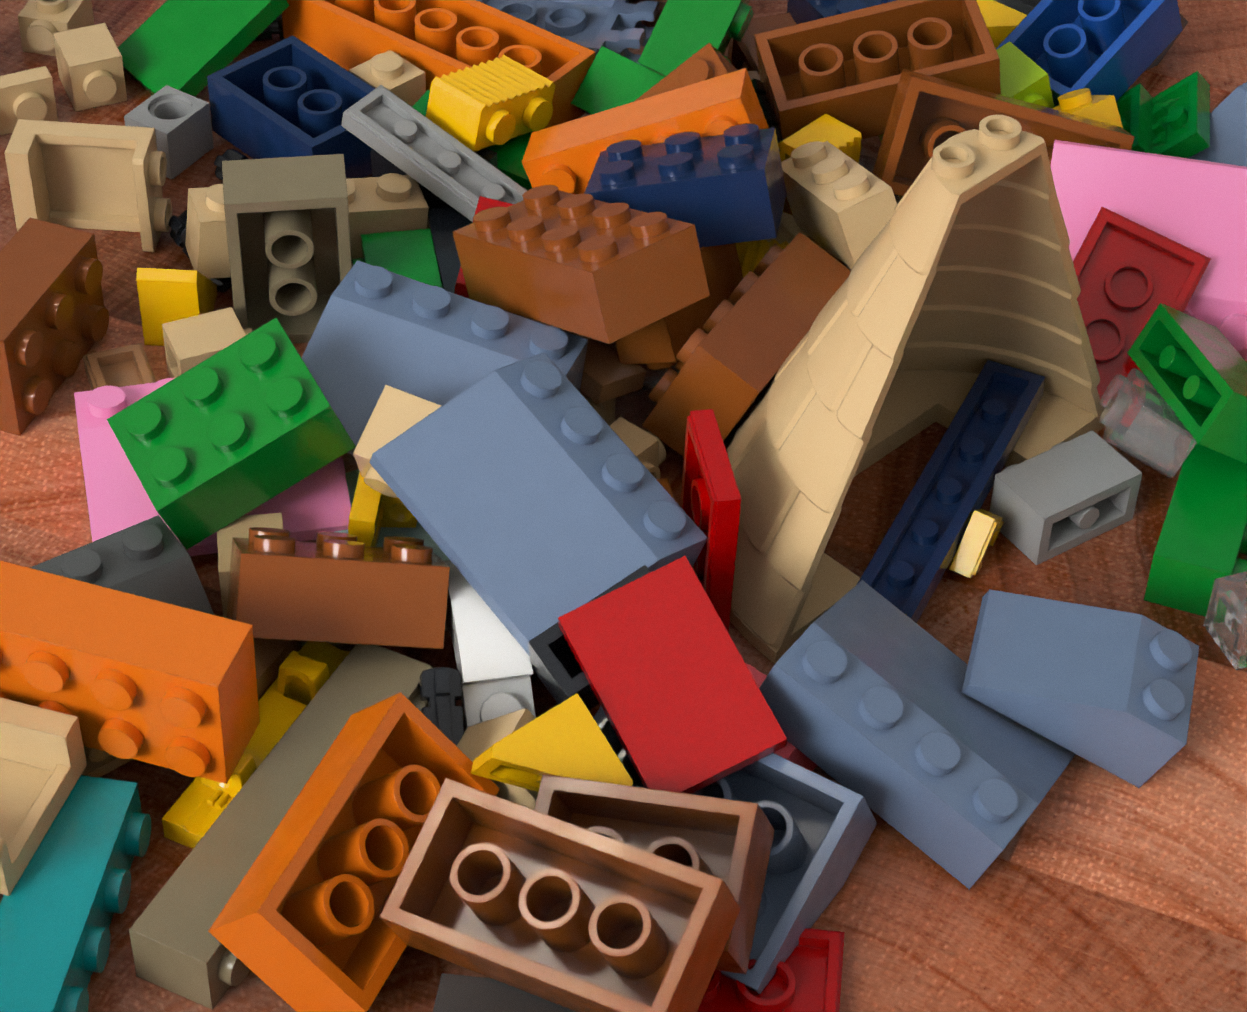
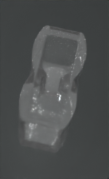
M1133 368L1127 377L1118 373L1110 382L1099 405L1104 407L1099 422L1106 426L1103 439L1169 479L1173 478L1196 445V440L1143 372Z

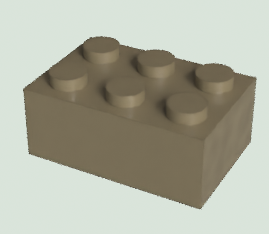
M344 154L222 161L224 211L234 312L243 329L252 328L254 331L272 319L277 318L293 344L309 343L330 296L352 268Z

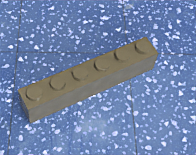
M356 644L129 929L137 977L212 1010L230 986L236 987L243 982L250 969L208 932L350 716L400 692L420 711L423 707H428V701H421L420 675L424 670L432 669L431 665L379 645Z

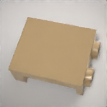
M18 119L4 152L17 231L31 217L70 228L140 232L142 250L155 252L161 232H169L170 230L168 222L172 217L171 199L163 198L162 186L165 183L167 173V158L164 151H157L155 128Z
M1 697L0 894L10 896L86 768L87 761L77 716Z

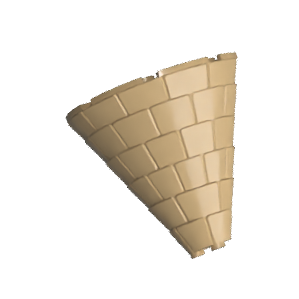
M1005 115L987 116L980 121L979 130L972 129L958 133L933 150L931 159L896 205L892 218L858 258L848 278L822 308L810 330L783 362L774 380L750 408L740 426L724 443L742 499L730 622L752 646L774 664L816 619L855 587L860 580L859 576L824 553L842 511L841 506L853 478L934 422H938L948 429L987 360L1045 377L1044 394L1007 459L1005 466L1008 467L1024 462L1050 450L1060 442H1067L1091 430L1097 433L1107 425L1109 414L1104 412L1097 390L1100 376L1077 301L1081 289L1068 247L1070 239L1057 197L1046 143L1042 137L1022 131L1021 124L1012 117Z

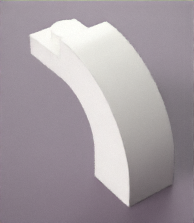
M450 560L444 561L450 566L445 631H450L457 670L461 674V701L465 731L470 726L527 708L536 718L530 677L533 674L530 656Z

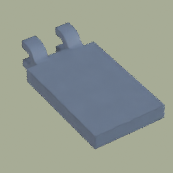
M478 0L596 52V55L600 47L603 46L638 63L641 54H633L627 48L640 49L641 46H646L654 27L644 25L642 20L654 21L659 12L658 1H641L633 4L629 3V0Z

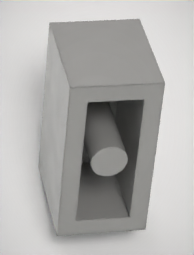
M1091 430L1067 442H1060L1048 451L1019 464L1010 465L1002 472L995 474L989 512L1003 517L1002 521L1004 523L1000 532L1035 565H1038L1132 520L1142 472L1096 432Z

